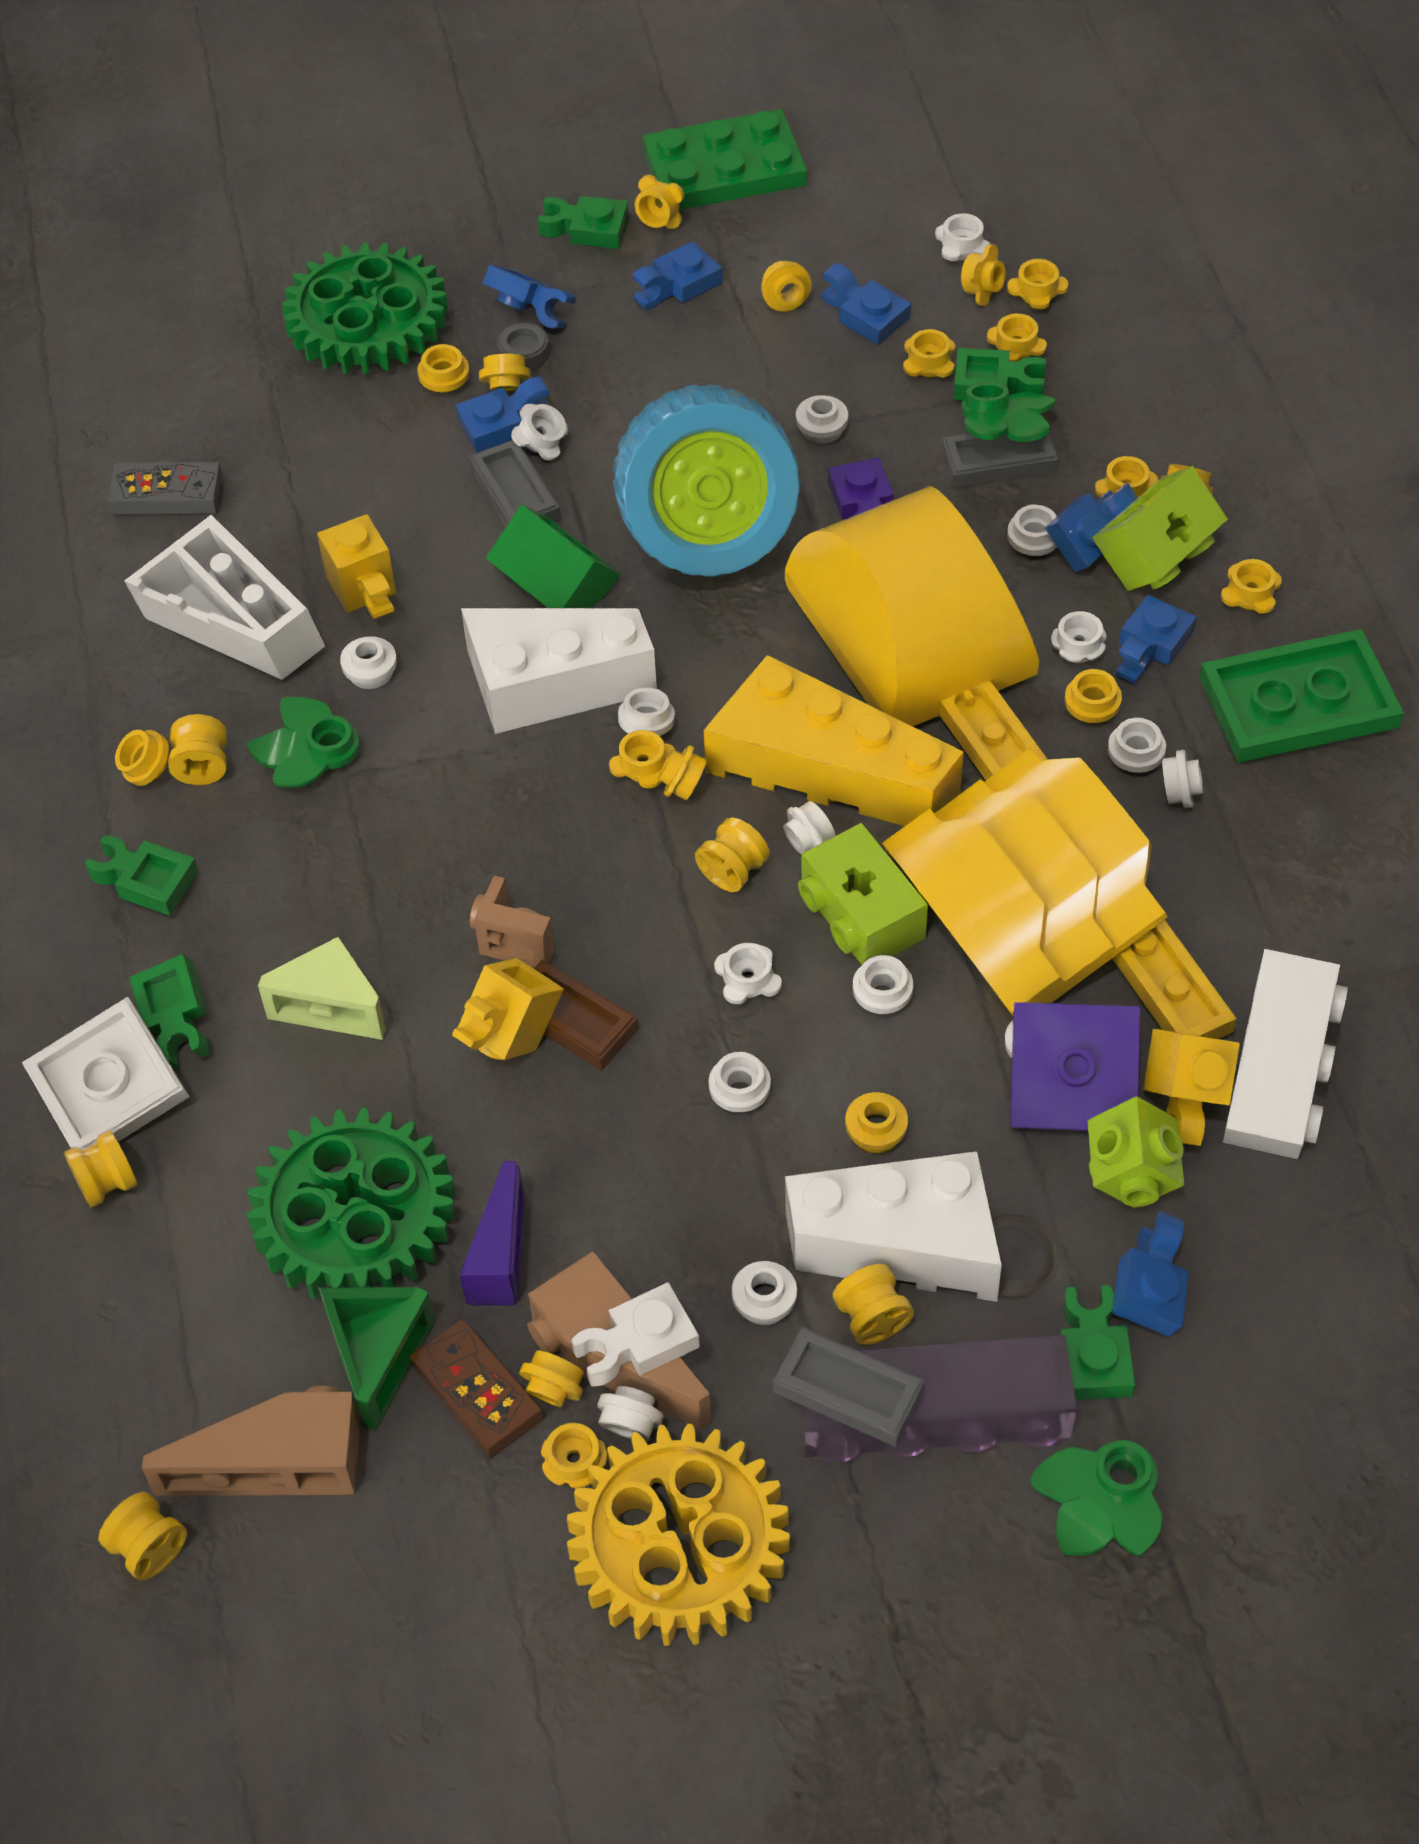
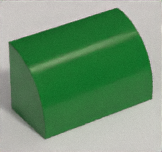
M523 504L519 506L486 556L488 561L547 608H591L608 593L621 575L620 572L552 519Z

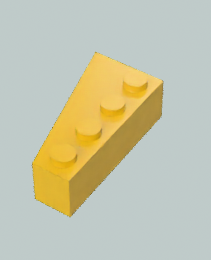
M768 655L704 729L705 759L707 760L705 772L707 774L725 778L727 773L730 772L751 778L752 786L771 791L775 790L776 785L807 793L808 801L829 806L830 802L846 803L857 806L861 815L906 826L929 808L933 813H936L961 793L963 751Z

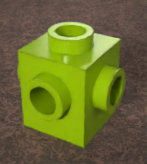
M1136 1096L1088 1120L1091 1156L1089 1169L1093 1180V1187L1122 1201V1203L1136 1208L1153 1204L1160 1196L1184 1186L1182 1167L1184 1150L1179 1136L1177 1118Z

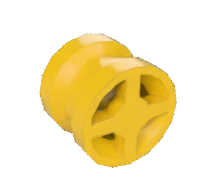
M201 714L187 715L177 719L170 729L169 740L173 748L168 761L170 774L177 780L191 785H208L221 779L225 774L227 766L226 756L223 752L227 744L226 726L216 718Z
M732 817L726 818L718 827L715 840L705 841L695 852V861L705 877L717 887L731 893L738 892L748 881V872L751 869H759L770 857L768 845L760 833L750 824Z
M110 1129L99 1134L95 1144L82 1149L74 1146L63 1152L91 1208L103 1203L105 1195L117 1188L128 1191L138 1186L132 1169Z
M878 1263L858 1269L845 1277L833 1291V1300L838 1309L843 1313H848L852 1319L850 1331L855 1341L860 1345L879 1343L894 1336L906 1327L914 1316V1309L905 1296L898 1295L895 1291L896 1277L887 1264Z
M142 1491L122 1501L111 1512L99 1531L98 1540L101 1546L110 1554H121L126 1559L125 1567L128 1572L137 1580L144 1581L163 1571L175 1559L186 1541L187 1530L176 1518H165L160 1514L158 1501L150 1493Z

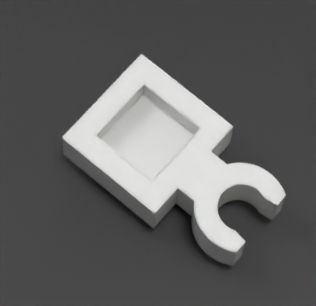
M669 1282L610 1309L609 1318L613 1328L609 1330L588 1328L576 1334L572 1339L573 1352L576 1358L585 1356L592 1351H598L605 1355L603 1360L587 1367L588 1380L591 1386H600L610 1382L618 1374L620 1366L630 1360L639 1376L699 1348V1335Z

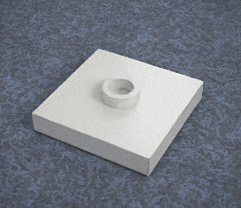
M128 997L22 1062L71 1148L74 1146L82 1149L95 1144L99 1134L109 1129L119 1142L190 1097L135 1005Z

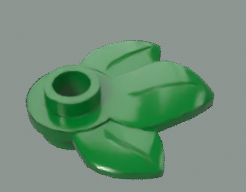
M993 382L978 383L967 389L966 398L961 403V413L966 417L964 427L971 435L983 440L993 441L1005 435L1009 439L1018 442L1037 441L1050 434V425L1042 417L1041 413L1051 409L1056 404V399L1034 392L1023 391L1009 394V389L1002 384Z
M283 697L280 701V712L284 727L246 743L247 750L260 765L275 769L273 774L274 786L287 788L308 785L316 781L327 769L339 768L350 763L357 756L360 749L357 730L346 719L332 715L326 703L305 697Z
M1128 1440L1114 1441L1102 1446L1097 1452L1076 1447L1065 1448L1043 1461L1030 1479V1486L1033 1489L1062 1504L1057 1516L1056 1539L1060 1551L1066 1555H1092L1104 1549L1116 1539L1119 1545L1126 1551L1141 1557L1151 1548L1159 1536L1162 1525V1513L1152 1495L1158 1478L1157 1467L1152 1456L1135 1442ZM1116 1470H1126L1132 1474L1135 1481L1128 1485L1119 1484L1113 1481L1110 1474Z

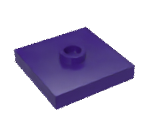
M1014 1002L1010 1128L1088 1131L1089 1119L1136 1096L1138 1097L1140 1007Z

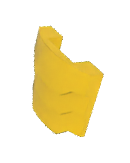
M1029 748L985 782L980 779L936 813H933L930 808L882 843L1012 1016L1014 1002H1054L1168 918L1165 911L1145 886L1152 847L1149 839L1081 758L1042 760Z

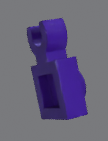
M879 457L828 468V485L842 520L894 500L893 491Z

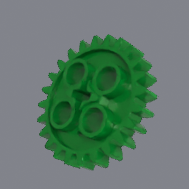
M363 242L359 252L352 253L350 248L344 245L341 248L342 256L335 258L328 252L322 253L324 259L322 265L308 261L306 263L308 275L295 273L293 275L295 286L285 287L287 301L282 302L287 336L292 338L296 351L305 350L306 360L309 362L321 357L323 369L326 370L336 362H340L344 374H347L353 365H361L363 373L369 374L372 364L379 363L385 371H389L390 360L396 358L400 362L408 364V352L410 350L423 354L426 351L425 341L437 342L439 340L437 329L446 328L445 314L449 313L444 279L437 277L435 265L425 266L423 255L420 254L409 259L406 247H402L394 254L389 253L388 243H383L376 252L370 251L368 243Z
M362 1108L358 1113L356 1121L347 1123L342 1110L337 1109L335 1110L333 1125L325 1127L317 1117L313 1116L310 1118L311 1134L305 1137L298 1131L289 1129L287 1133L291 1147L288 1150L272 1145L269 1147L268 1151L274 1167L256 1166L255 1173L260 1186L248 1189L247 1194L253 1209L247 1212V1218L251 1231L255 1232L252 1237L258 1254H265L268 1269L272 1274L283 1270L287 1287L290 1289L306 1279L310 1298L316 1299L320 1295L319 1288H325L326 1286H331L332 1288L371 1287V1284L380 1282L383 1287H395L393 1276L399 1272L415 1281L418 1279V1274L414 1261L418 1258L426 1262L435 1263L437 1257L434 1244L431 1241H449L450 1236L445 1221L456 1218L454 1202L451 1197L456 1195L453 1178L448 1175L449 1168L445 1154L436 1155L435 1143L431 1135L418 1140L416 1125L413 1121L404 1124L396 1131L392 1112H386L379 1122L374 1124L370 1121L368 1109ZM336 1165H345V1166H346L345 1168H343L342 1170H340V1171H338V1172H334V1173L325 1172L327 1169H329V1168L332 1167V1166H336ZM390 1183H405L398 1189L383 1190V1187ZM312 1217L321 1218L320 1221L313 1225L299 1226L305 1219ZM368 1235H380V1236H381L379 1239H377V1240L374 1241L373 1243H369V1244H358V1243H357L358 1240H360V1239L363 1238L364 1236H368Z

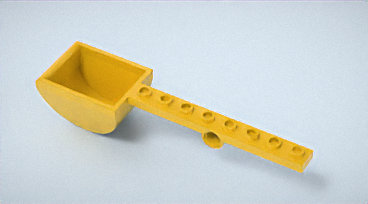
M931 486L812 532L798 542L785 567L786 585L868 705L911 726L918 725L940 715L985 780L989 779L1029 748L1042 760H1048L998 692L1038 675L1039 657L1030 632L1006 583L982 543L955 506L939 490ZM1165 920L1112 958L1162 1030L1219 1039L1234 1032L1237 1018Z

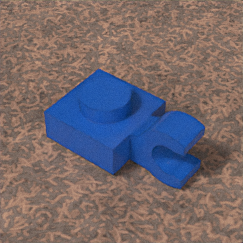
M692 241L653 260L652 266H643L635 271L633 279L644 289L634 293L633 299L645 310L656 307L672 295L684 303L722 284L723 268Z
M834 263L822 274V278L830 282L831 285L821 293V298L829 305L840 308L839 322L879 346L910 319L911 303L874 280L861 287L852 272L840 263Z
M489 264L482 283L500 291L497 300L504 304L524 311L528 303L532 304L536 309L539 321L550 328L566 329L567 326L566 322L555 317V304L558 301L575 304L577 299L569 291L555 289L514 269Z
M533 377L524 381L510 397H508L505 389L502 387L456 404L458 420L475 452L479 453L513 440L511 433L516 426L520 425L522 420L520 410L526 404L549 405L545 398L549 395V390L542 377Z
M1129 483L1124 484L1114 494L1111 490L1105 492L1096 501L1090 493L1076 498L1045 527L1074 572L1089 567L1102 554L1092 537L1138 498Z
M1147 595L1121 628L1119 644L1122 647L1119 650V656L1123 657L1124 660L1117 668L1115 675L1136 684L1153 659L1169 666L1194 633L1197 616Z
M1160 1211L1156 1215L1155 1229L1152 1230L1143 1226L1139 1231L1137 1249L1131 1247L1119 1258L1112 1313L1170 1337L1183 1326L1189 1271L1172 1264L1173 1257L1183 1237L1184 1221Z

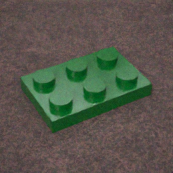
M782 109L760 111L755 114L724 120H712L708 123L676 129H665L660 132L642 135L643 151L652 176L661 183H676L684 192V198L679 203V210L807 186V169Z
M1362 629L1201 663L1199 679L1237 763L1401 727L1404 712Z

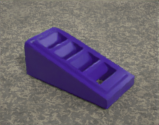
M503 1161L461 1270L460 1280L465 1301L469 1305L505 1306L516 1305V1301H519L525 1191L520 1165H517L516 1161Z

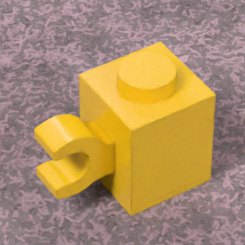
M368 514L318 532L317 537L326 579L346 613L366 606L373 619L393 612L394 607L388 597L397 593L389 549Z
M518 958L485 965L471 998L466 1001L464 1014L458 1027L454 1029L452 1036L471 1049H478L483 1054L498 1060H507L534 1052L539 1046L564 988Z
M1153 1029L1143 1090L1169 1096L1166 1113L1177 1118L1179 1136L1182 1143L1201 1146L1205 1130L1202 1101L1230 1106L1240 1043Z

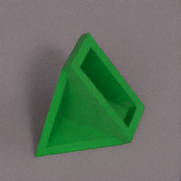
M418 1287L319 1288L336 1348L365 1428L376 1432L412 1366L409 1356L423 1346L436 1322L429 1292Z

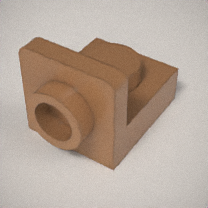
M494 875L486 894H478L475 898L470 913V927L476 929L479 954L504 961L518 958L532 968H535L542 959L550 964L554 955L551 917L540 915L528 908H511L507 879Z

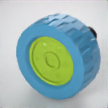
M696 384L663 394L656 401H651L638 416L633 418L628 425L627 432L621 437L618 444V455L614 458L613 471L615 480L613 484L618 508L625 525L633 538L650 557H655L661 565L669 569L679 570L682 574L715 577L721 574L735 573L740 569L751 566L777 546L779 540L785 536L790 528L793 516L796 515L798 508L797 499L801 492V480L798 475V461L787 435L776 419L760 403L733 388L725 389L720 385L698 386Z

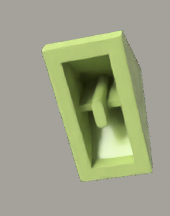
M339 937L261 976L258 988L267 1019L383 1040L386 1027L379 996Z

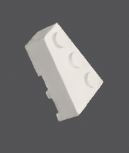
M212 515L124 581L145 619L281 680L325 647L308 609Z
M461 608L468 655L495 734L623 702L629 692L638 688L657 689L654 648L638 608Z
M1264 949L1223 1143L1298 1159L1304 1141L1316 1143L1323 1106L1312 1104L1316 1081L1328 1083L1336 1046L1324 1044L1328 1022L1340 1024L1348 987L1336 985L1340 968L1339 964Z
M977 1151L785 1176L786 1219L795 1270L845 1278L865 1266L878 1263L887 1264L895 1275L896 1280L916 1283V1289L936 1292L937 1286L971 1291L977 1292V1299L997 1302L1001 1260Z

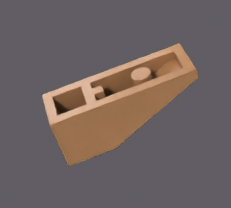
M592 1251L528 1294L533 1320L527 1323L531 1336L542 1351L551 1354L556 1352L560 1358L584 1371L583 1377L588 1379L587 1367L604 1359L605 1355L598 1351H592L585 1356L576 1358L572 1347L573 1337L588 1328H601L604 1330L613 1328L610 1323L609 1310L632 1298ZM680 1357L639 1376L630 1360L620 1366V1370L613 1380L603 1385L614 1391L617 1390L618 1386H626L648 1393L655 1398L654 1408L684 1423L693 1424V1427L700 1430L712 1423L710 1393Z
M314 1386L308 1388L305 1392L282 1393L143 1455L142 1470L154 1496L355 1495L361 1419L353 1392H343L331 1386Z

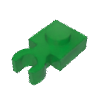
M579 196L577 205H569L561 198L548 197L543 200L544 215H539L537 220L539 235L555 238L564 234H570L571 244L619 249L629 217L628 201Z
M958 348L954 400H963L966 398V392L970 386L984 382L1002 384L1009 389V392L1019 393L1024 391L1043 394L1046 359L1026 357L1018 362L1009 361L1010 351Z
M103 836L100 840L104 855L112 858L110 861L100 863L87 859L84 863L88 876L93 882L100 885L115 884L119 898L171 916L199 873L196 860L191 856L145 840L136 853L128 851L125 843L114 836Z
M181 954L129 977L138 1012L153 1037L159 1035L157 1043L173 1070L180 1068L177 1050L185 1041L189 1040L191 1050L201 1058L208 1056L209 1042L206 1036L194 1027L192 1020L208 1014L193 961L184 954Z
M1101 1285L1100 1306L1092 1310L1085 1309L1078 1303L1076 1287H1068L1066 1290L1063 1312L1066 1321L1073 1327L1061 1329L1059 1338L1066 1401L1133 1397L1135 1381L1127 1326H1108L1113 1316L1114 1292L1109 1285Z

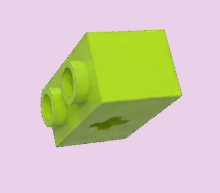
M1190 466L1160 478L1096 533L1092 539L1127 591L1150 584L1153 589H1157L1170 582L1181 572L1177 564L1185 557L1187 559L1193 558L1209 548L1215 542L1211 534L1228 519L1194 467Z
M862 823L801 854V880L798 882V889L804 903L812 912L820 911L830 924L832 936L838 947L845 954L852 952L861 965L874 956H894L926 939L928 904Z

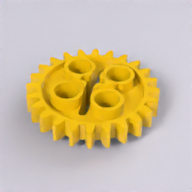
M687 1424L682 1433L681 1440L672 1441L665 1425H659L657 1443L648 1445L637 1432L632 1433V1453L625 1455L621 1450L611 1445L607 1448L611 1469L608 1471L602 1467L590 1465L587 1468L588 1476L594 1489L575 1488V1504L581 1512L567 1514L569 1533L577 1536L567 1541L570 1560L581 1561L574 1567L576 1583L578 1586L593 1584L588 1591L589 1603L593 1609L611 1602L608 1614L610 1625L614 1628L623 1623L629 1616H632L634 1618L635 1639L641 1640L648 1633L651 1626L655 1625L661 1627L664 1646H670L676 1628H686L692 1644L697 1645L700 1642L701 1625L710 1623L714 1630L721 1637L727 1635L726 1615L732 1612L739 1619L748 1623L752 1620L751 1605L748 1597L750 1596L768 1603L771 1599V1585L765 1577L783 1578L784 1560L776 1554L789 1552L790 1533L781 1530V1528L789 1524L788 1506L775 1504L781 1499V1485L778 1480L762 1483L766 1477V1462L763 1458L744 1465L746 1458L744 1442L739 1441L726 1452L721 1450L720 1430L715 1429L708 1436L705 1443L696 1442L693 1424ZM695 1482L704 1483L712 1488L711 1492L706 1496L696 1499L688 1498L680 1493L683 1487ZM654 1483H661L669 1497L672 1513L680 1532L683 1535H690L691 1555L695 1564H697L699 1570L707 1579L706 1583L702 1585L694 1581L689 1571L686 1556L677 1534L673 1530L667 1531L664 1506L651 1488V1485ZM631 1509H640L650 1514L647 1520L633 1526L624 1525L617 1520L622 1513ZM722 1540L732 1541L741 1548L739 1552L726 1558L716 1557L707 1551L709 1546ZM659 1567L670 1568L678 1574L673 1581L661 1586L652 1585L644 1580L648 1572Z

